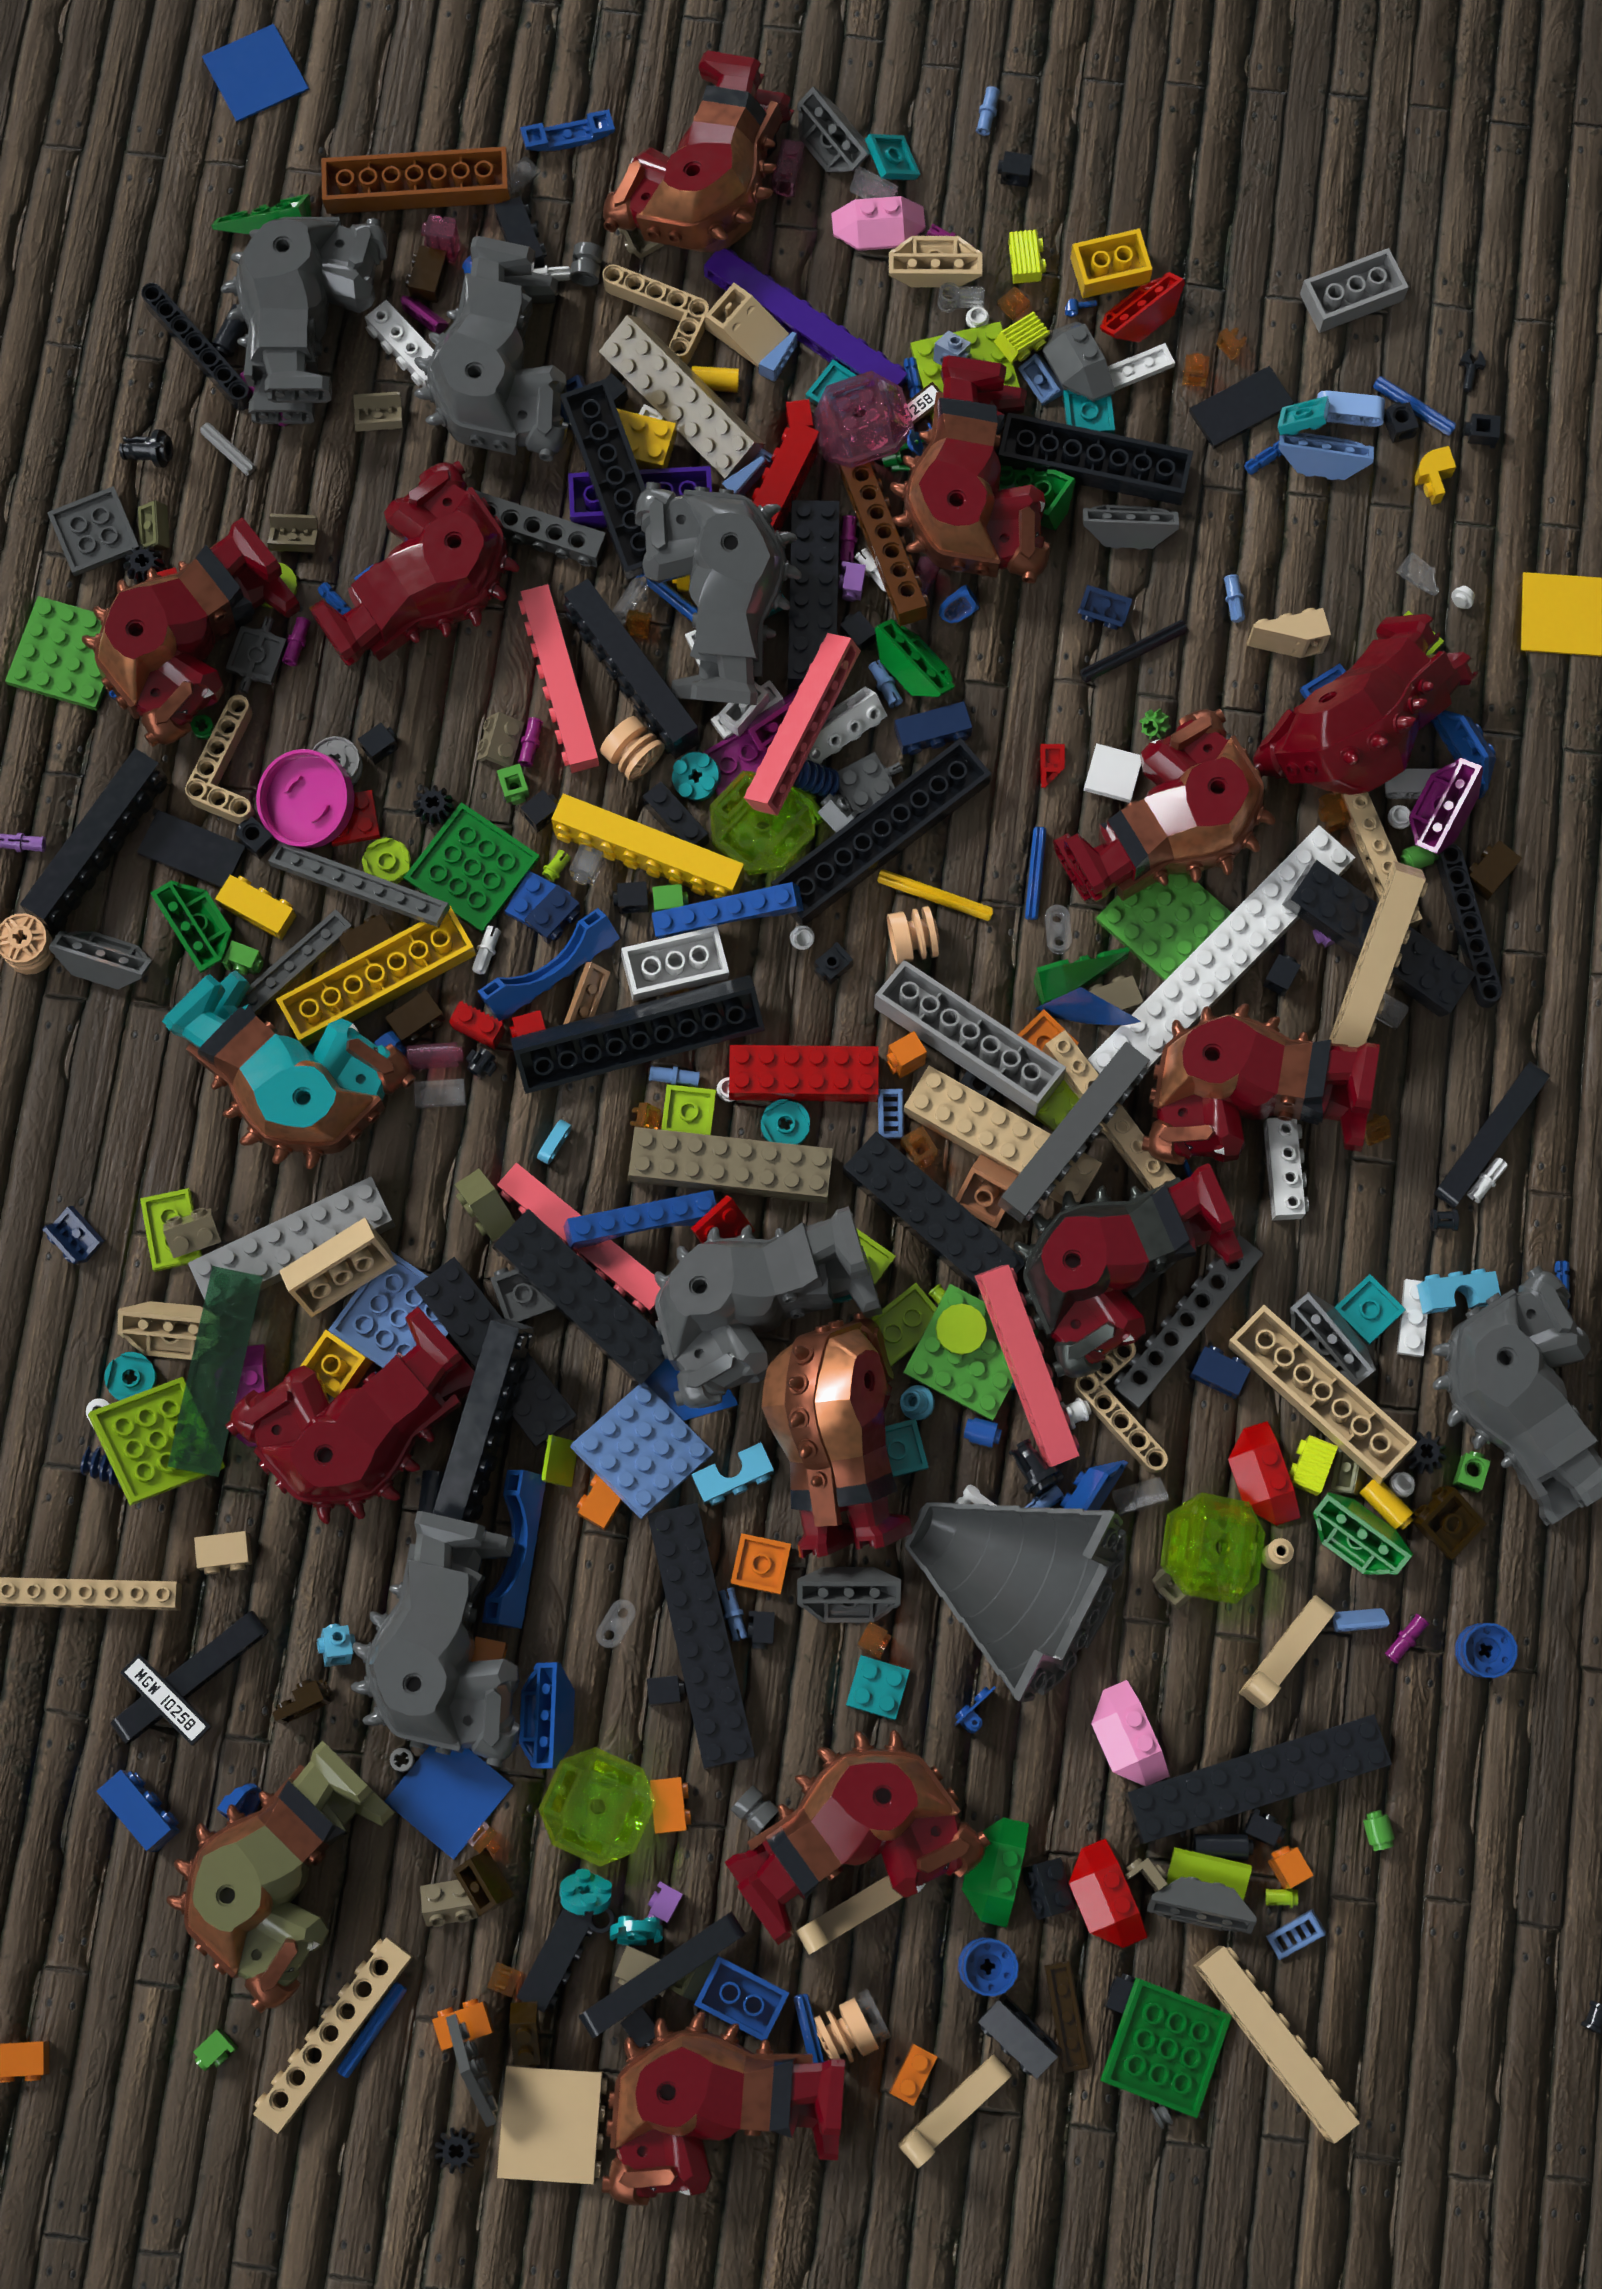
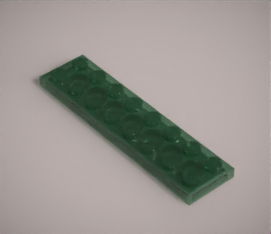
M212 1266L167 1467L219 1477L229 1432L225 1425L230 1421V1415L235 1405L263 1276Z

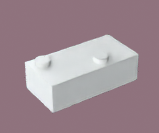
M717 926L621 948V957L632 1001L727 980L729 976Z

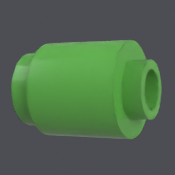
M1414 845L1402 850L1400 862L1421 869L1434 864V861L1438 860L1439 855Z
M1382 1810L1367 1813V1819L1363 1820L1369 1845L1373 1846L1374 1851L1393 1847L1395 1837L1388 1814H1382Z

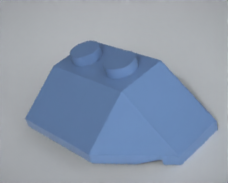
M1309 433L1279 436V450L1295 471L1305 476L1326 477L1329 480H1345L1371 465L1374 460V447L1365 446L1352 440Z

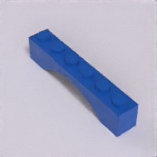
M790 882L653 912L652 919L655 937L662 939L730 922L781 916L804 910L800 887Z
M597 908L577 922L574 933L567 945L548 964L522 976L510 978L497 977L478 990V993L492 1015L498 1018V1021L507 1019L520 1007L531 1003L543 991L550 990L556 982L570 976L576 968L586 962H590L599 952L610 948L620 937L608 917Z
M713 1190L568 1218L563 1227L567 1244L574 1250L645 1230L695 1225L716 1205Z
M507 1470L503 1496L508 1506L511 1520V1538L516 1539L517 1542L513 1557L508 1558L500 1580L486 1596L482 1623L505 1628L522 1629L546 1482L541 1480V1474L526 1470Z

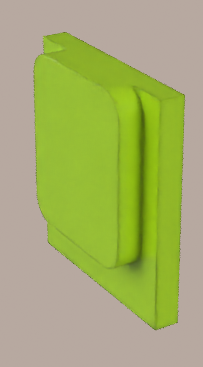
M548 1435L542 1481L572 1487L577 1456L570 1448L574 1442L573 1440Z

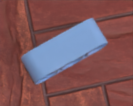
M1321 391L1317 394V398L1328 396L1330 408L1327 422L1369 427L1381 426L1384 423L1385 399L1383 397L1337 391Z

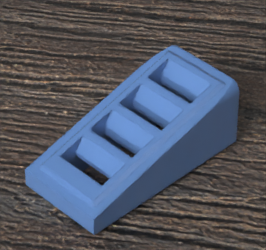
M791 332L758 364L761 376L773 382L777 380L797 347L796 333Z
M760 456L726 479L722 485L726 489L734 490V494L744 496L763 475L766 467H770L772 463Z
M878 1089V1133L885 1139L904 1138L903 1089ZM897 1096V1101L883 1102V1097ZM897 1106L898 1111H883V1107ZM884 1116H898V1121H884ZM884 1126H898V1131H884Z
M1311 1909L1270 1933L1266 1938L1278 1959L1281 1960L1323 1937L1326 1931L1314 1910ZM1309 1920L1316 1932L1311 1934L1305 1921ZM1300 1925L1306 1938H1301L1296 1926ZM1289 1930L1297 1941L1294 1945L1286 1933ZM1281 1935L1288 1947L1286 1950H1283L1276 1937Z

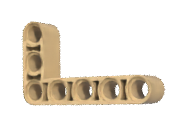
M613 264L605 267L603 270V282L607 293L680 321L669 348L674 353L679 350L684 351L683 354L676 355L688 365L705 331V315L709 311L707 301L621 266ZM612 278L618 279L616 281H610V279ZM634 286L639 287V288L636 289V290L630 289V288H632V287H634ZM660 295L659 298H653L652 296ZM675 303H681V304H682L681 306H678V307H677V306H673V304H675ZM698 311L703 312V314L696 315L694 313ZM687 331H693V332H694L693 334H690V335L685 334V332H687Z
M234 695L228 700L186 784L185 792L194 806L240 825L244 820L248 821L251 817L254 818L255 816L249 800L218 787L253 715L246 697ZM239 706L245 707L242 712H235ZM228 727H235L233 732L224 733ZM224 748L222 753L214 754L216 749ZM214 769L212 774L203 775L205 770ZM196 790H203L200 796H193ZM218 799H225L222 805H215ZM247 808L244 814H236L238 809Z
M1134 1343L1121 1345L1119 1347L1124 1346L1129 1349V1357H1121L1117 1352V1348L1105 1355V1360L1101 1361V1363H1107L1111 1366V1373L1103 1374L1098 1370L1090 1375L1079 1377L1075 1381L1074 1389L1083 1401L1086 1400L1092 1412L1147 1472L1152 1474L1159 1473L1167 1464L1168 1457L1166 1452L1105 1386L1106 1383L1130 1363L1136 1354ZM1083 1379L1090 1380L1093 1384V1389L1089 1391L1083 1390L1080 1386V1381ZM1100 1398L1107 1399L1110 1403V1408L1105 1410L1099 1408L1097 1400ZM1116 1417H1123L1127 1421V1427L1118 1428L1114 1424V1419ZM1133 1436L1142 1437L1144 1446L1140 1448L1135 1447L1132 1444L1131 1438ZM1149 1456H1159L1162 1462L1161 1465L1158 1467L1152 1466L1149 1463Z
M1314 1595L1239 1693L1259 1710L1266 1707L1280 1691L1281 1687L1279 1685L1332 1618L1336 1610L1317 1595Z
M887 1875L801 1927L796 1933L810 1955L903 1897L891 1888Z
M993 2054L898 2143L899 2148L917 2169L933 2156L935 2147L1012 2076L1010 2071Z

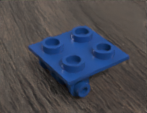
M994 1686L990 1690L985 1687L974 1698L977 1703L971 1708L966 1705L956 1714L955 1718L957 1721L954 1726L956 1727L960 1723L967 1732L976 1733L982 1726V1720L974 1709L996 1687Z

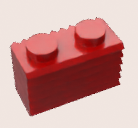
M463 1001L458 1003L449 1020L452 1029L494 1050L505 1033L502 1020L498 1021V1018L494 1019L489 1014L485 1015V1012L477 1010L476 1007L472 1008V1005L468 1006Z

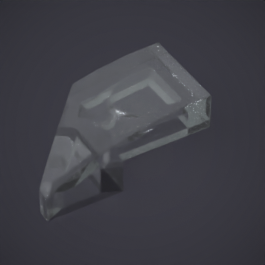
M1409 553L1396 573L1421 590L1433 596L1437 595L1439 589L1436 587L1434 578L1436 573L1435 567L1428 565L1415 553Z

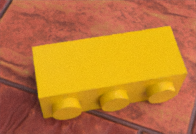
M230 875L215 898L219 907L282 940L296 918L293 905L284 899L279 901L274 899L272 894L262 887L259 889L252 887V883L242 876L236 878Z

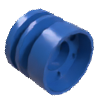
M1476 1623L1466 1627L1459 1634L1455 1643V1656L1458 1664L1466 1673L1475 1677L1496 1678L1505 1675L1514 1666L1517 1659V1644L1514 1636L1505 1627L1494 1623ZM1480 1645L1488 1647L1485 1651L1486 1655H1479Z
M981 1937L972 1940L963 1948L958 1958V1971L961 1980L969 1989L983 1996L994 1997L1005 1993L1013 1986L1018 1976V1962L1015 1953L1008 1945L993 1938ZM984 1959L992 1963V1967L988 1968V1973L980 1969V1965L985 1962Z

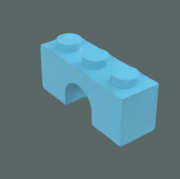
M1486 1269L1473 1270L1471 1274L1463 1275L1462 1271L1449 1273L1448 1277L1440 1278V1274L1426 1276L1425 1281L1417 1285L1423 1314L1446 1312L1455 1307V1291L1461 1292L1466 1297L1469 1309L1477 1306L1485 1307L1488 1305L1486 1302L1488 1298L1498 1292L1501 1295L1496 1271L1486 1272Z
M761 1442L738 1453L742 1469L735 1477L727 1478L722 1476L715 1464L691 1474L704 1505L710 1503L711 1506H715L725 1500L724 1496L730 1493H734V1496L748 1490V1485L754 1482L760 1485L771 1479L770 1475L774 1474V1469Z

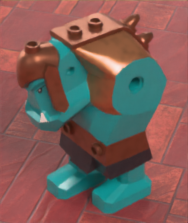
M236 970L231 972L221 983L211 974L205 976L164 1017L162 1022L174 1035L183 1037L190 1042L186 1048L188 1053L214 1074L213 1077L215 1079L211 1084L213 1090L222 1086H229L234 1101L231 1102L232 1106L226 1109L222 1115L226 1118L239 1116L241 1119L243 1117L248 1124V1132L240 1139V1144L247 1146L257 1142H265L275 1149L272 1158L274 1164L281 1163L293 1152H303V1155L306 1156L307 1169H312L319 1162L320 1156L343 1151L362 1135L363 1130L369 1124H373L380 1117L381 1112L385 1109L382 1102L385 1094L392 1095L401 1086L407 1089L416 1080V1077L411 1074L412 1067L408 1059L399 1049L391 1043L386 1047L383 1045L376 1046L362 1036L352 1022L341 1018L328 1023L314 1054H312L298 1040L276 1034L278 1030L269 1021L263 1023L255 1015L249 1004L238 1008L250 984Z

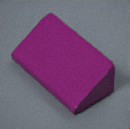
M402 296L403 311L428 330L441 334L448 327V322L414 297Z

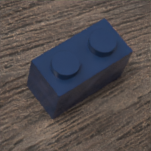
M1205 1346L1190 1374V1378L1236 1399L1251 1368L1247 1367V1363L1237 1357L1231 1359L1224 1356V1352L1217 1347L1210 1346L1208 1348Z

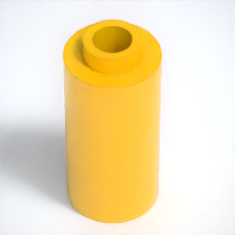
M692 366V371L712 391L738 393L739 369Z
M1372 1479L1359 1492L1395 1530L1398 1527L1403 1530L1413 1521L1410 1517L1413 1512L1384 1482L1378 1484Z

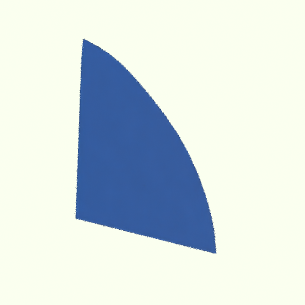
M1082 987L1035 1008L1040 1012L1044 1009L1051 1016L1086 1024L1130 1025L1141 1022L1134 1016Z
M665 1359L644 1381L683 1421L738 1405L734 1395L728 1389L726 1394L722 1396V1402L706 1408H689L686 1405L678 1407L674 1392L679 1390L677 1375L680 1371L674 1369L669 1359Z

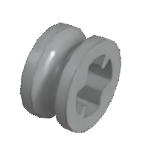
M398 1748L392 1752L390 1764L395 1770L406 1772L414 1764V1755L408 1749ZM406 1753L408 1755L406 1759H409L408 1764H402L401 1767H398L396 1765L398 1761H395L396 1756H402Z

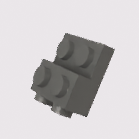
M503 1268L493 1272L494 1277L490 1278L504 1319L520 1322L555 1309L515 1269L509 1271L508 1268Z

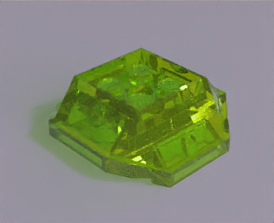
M742 771L710 805L712 845L726 857L743 863L744 872L747 875L783 870L815 836L813 802L794 786L791 788L778 816L756 811L749 805L744 796L756 775V772ZM759 822L769 824L765 829H760L756 825Z
M1201 1492L1167 1514L1160 1566L1170 1575L1184 1595L1236 1604L1259 1584L1265 1532L1249 1502ZM1217 1542L1222 1546L1221 1554L1216 1550Z
M594 1747L560 1760L538 1810L553 1846L601 1867L635 1853L656 1806V1801L642 1767ZM601 1799L605 1802V1811L599 1815L594 1814L591 1809L592 1803L595 1800Z

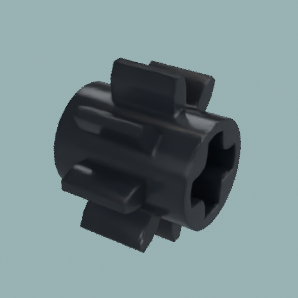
M480 1048L478 1052L472 1049L466 1057L469 1063L467 1069L481 1079L485 1074L491 1077L497 1068L496 1064L493 1063L496 1057L484 1048Z

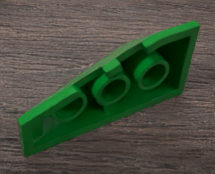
M305 194L282 199L279 204L272 208L265 204L252 210L251 214H248V211H241L217 218L211 226L213 230L249 234L251 230L260 229L263 224L282 217H311L310 195Z
M1000 465L999 490L1031 484L1044 493L1046 502L1041 525L1055 531L1069 511L1075 478L1057 470L1047 469V472L1035 471L1034 468L1019 470L1013 469L1012 466Z
M1129 947L1099 953L1094 959L1085 955L1070 964L1068 959L1037 967L1033 982L1041 1005L1080 987L1085 989L1126 960L1130 953Z

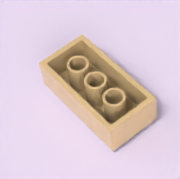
M364 1217L279 1272L288 1292L312 1318L397 1263L387 1243Z

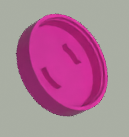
M309 749L289 751L276 758L264 771L256 796L260 820L273 837L285 844L308 849L326 845L343 832L352 816L355 800L352 781L344 767L334 758Z

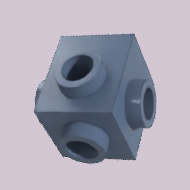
M948 330L935 342L933 361L942 365L943 357L948 355L971 359V342Z

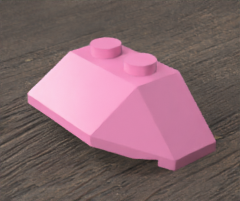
M902 196L855 199L832 213L833 236L841 239L858 251L896 248L909 237L918 236L925 230L924 207Z
M1125 1680L1103 1690L1091 1725L1112 1773L1145 1787L1169 1777L1161 1747L1144 1709L1129 1682Z

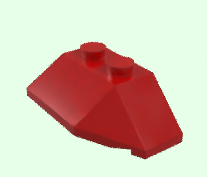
M1168 272L1162 278H1157L1141 285L1105 314L1100 330L1117 339L1141 342L1175 314L1185 284L1184 279Z
M1268 1421L1244 1428L1228 1458L1244 1508L1275 1526L1301 1518L1286 1464L1278 1441Z
M1106 1838L1081 1848L1068 1884L1089 1933L1122 1948L1147 1938L1140 1912L1121 1867Z

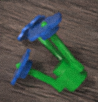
M930 422L927 423L928 427L932 429ZM909 430L907 443L881 450L884 467H891L892 472L899 470L910 471L911 468L908 466L900 465V462H904L902 450L909 448L916 455L921 456L924 448L922 442H925V440L919 437L917 431Z

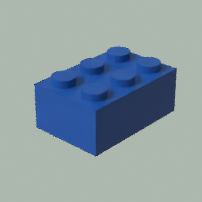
M120 1770L101 1786L97 1793L146 1851L158 1852L180 1832L177 1827L179 1821L170 1811L168 1813L165 1810L163 1811L160 1807L162 1801L154 1792L150 1793L143 1787L146 1782L137 1772Z
M718 1956L694 2005L731 2025L737 2023L739 2024V2029L760 2040L768 2038L789 1992Z

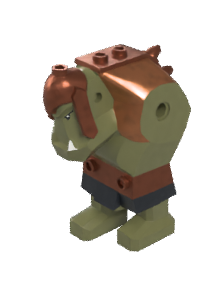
M323 1741L313 1750L311 1761L307 1766L299 1765L275 1794H269L265 1791L259 1793V1798L262 1801L261 1806L263 1807L260 1811L245 1816L244 1813H239L235 1805L230 1804L227 1809V1817L229 1819L226 1822L227 1826L218 1832H215V1830L210 1832L203 1823L198 1824L196 1835L199 1841V1850L194 1859H191L190 1862L177 1859L174 1862L176 1870L185 1877V1881H188L186 1892H182V1895L168 1896L166 1899L167 1903L172 1908L181 1911L182 1915H184L187 1932L197 1942L194 1945L195 1948L204 1956L209 1954L215 1960L213 1966L222 1975L228 1973L232 1978L237 1979L241 1977L245 1979V1987L254 1997L250 2003L261 2014L266 2008L274 2009L282 2005L297 1991L301 1985L297 1980L300 1976L299 1969L311 1952L324 1944L330 1932L323 1917L291 1903L304 1889L308 1880L310 1866L313 1864L316 1867L327 1856L324 1852L339 1838L349 1833L345 1825L356 1814L382 1827L396 1815Z

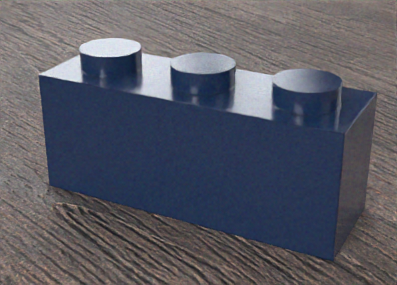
M963 701L896 719L894 730L902 755L907 753L915 755L925 748L932 747L937 749L948 742H956L960 738L963 741L967 740L972 734V724Z

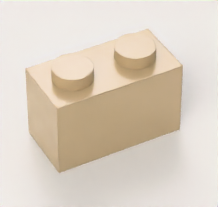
M246 1531L194 1538L197 1569L204 1571L205 1574L220 1573L221 1568L229 1567L230 1571H240L246 1569L245 1565H252L250 1534Z

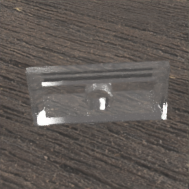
M858 166L850 186V192L863 199L896 197L898 195V187Z
M644 576L634 578L612 610L622 625L626 623L648 589L647 580Z
M1160 1477L1111 1492L1119 1516L1169 1500Z

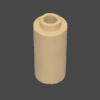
M1283 1538L1273 1540L1261 1552L1263 1565L1271 1570H1277L1284 1566L1293 1557L1294 1549L1292 1544Z

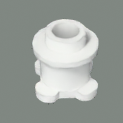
M1078 1397L1075 1399V1402L1068 1405L1060 1402L1062 1410L1066 1411L1070 1418L1071 1424L1069 1428L1071 1430L1075 1429V1423L1082 1420L1087 1422L1089 1420L1091 1408L1086 1400L1083 1401Z

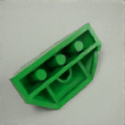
M893 619L876 626L875 634L880 662L912 696L940 697L954 689L955 685L952 682L950 669L917 634L904 626H899Z
M171 880L150 893L200 973L222 961L232 929L207 890Z
M1328 1492L1313 1511L1321 1544L1362 1574L1398 1575L1413 1555L1393 1527L1352 1498Z
M1003 1817L982 1831L991 1844L985 1848V1856L981 1862L964 1875L962 1891L981 1922L1007 1928L1025 1853L1029 1823Z

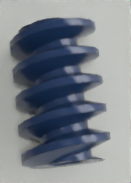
M806 760L793 786L825 798L830 793L832 796H835L840 785V778L835 769Z
M90 1444L81 1461V1474L88 1475L90 1473L93 1479L99 1477L102 1482L109 1480L110 1485L114 1486L118 1483L121 1488L106 1453L104 1455L101 1454L102 1447L98 1446L93 1452L92 1445Z

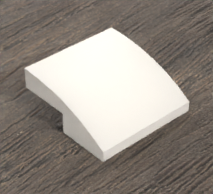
M1096 743L1083 791L1130 803L1141 766L1140 755Z

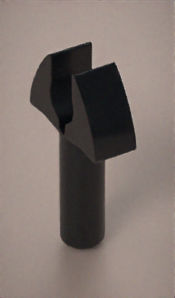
M1471 349L1466 351L1459 362L1460 366H1465L1466 368L1463 391L1465 392L1472 391L1476 370H1484L1486 366L1481 350H1479L1474 364L1470 359Z

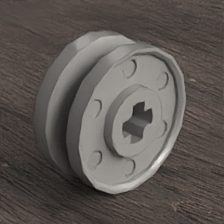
M333 736L325 738L315 745L314 751L334 758L347 771L352 785L357 783L362 775L363 763L357 748L351 741L344 737Z

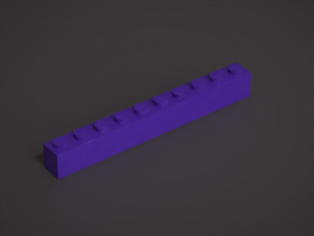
M724 248L716 251L704 264V276L725 291L733 283H736L751 294L789 334L791 332L796 333L797 340L829 363L835 360L871 384L870 391L887 403L891 404L907 384V373L901 365L893 364L887 360V357L882 352L874 351L863 339H857L852 336L844 326L836 325L828 315L813 309L809 302L794 296L790 289L775 283L771 276L759 272L752 263L740 259L733 250Z

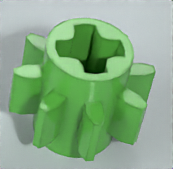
M1150 709L1145 713L1146 717L1139 721L1142 723L1141 732L1149 736L1150 740L1155 736L1161 739L1166 735L1165 732L1171 728L1168 725L1169 716L1164 714L1161 709L1155 712Z

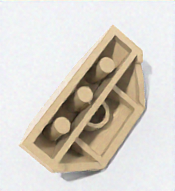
M911 236L889 252V276L910 287L958 288L982 276V252L978 249L976 250L959 236Z
M150 1301L118 1310V1335L125 1338L132 1346L146 1356L196 1360L219 1343L220 1318L201 1306Z

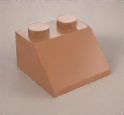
M981 1154L971 1167L955 1200L974 1217L997 1228L1006 1213L997 1204L1018 1174Z

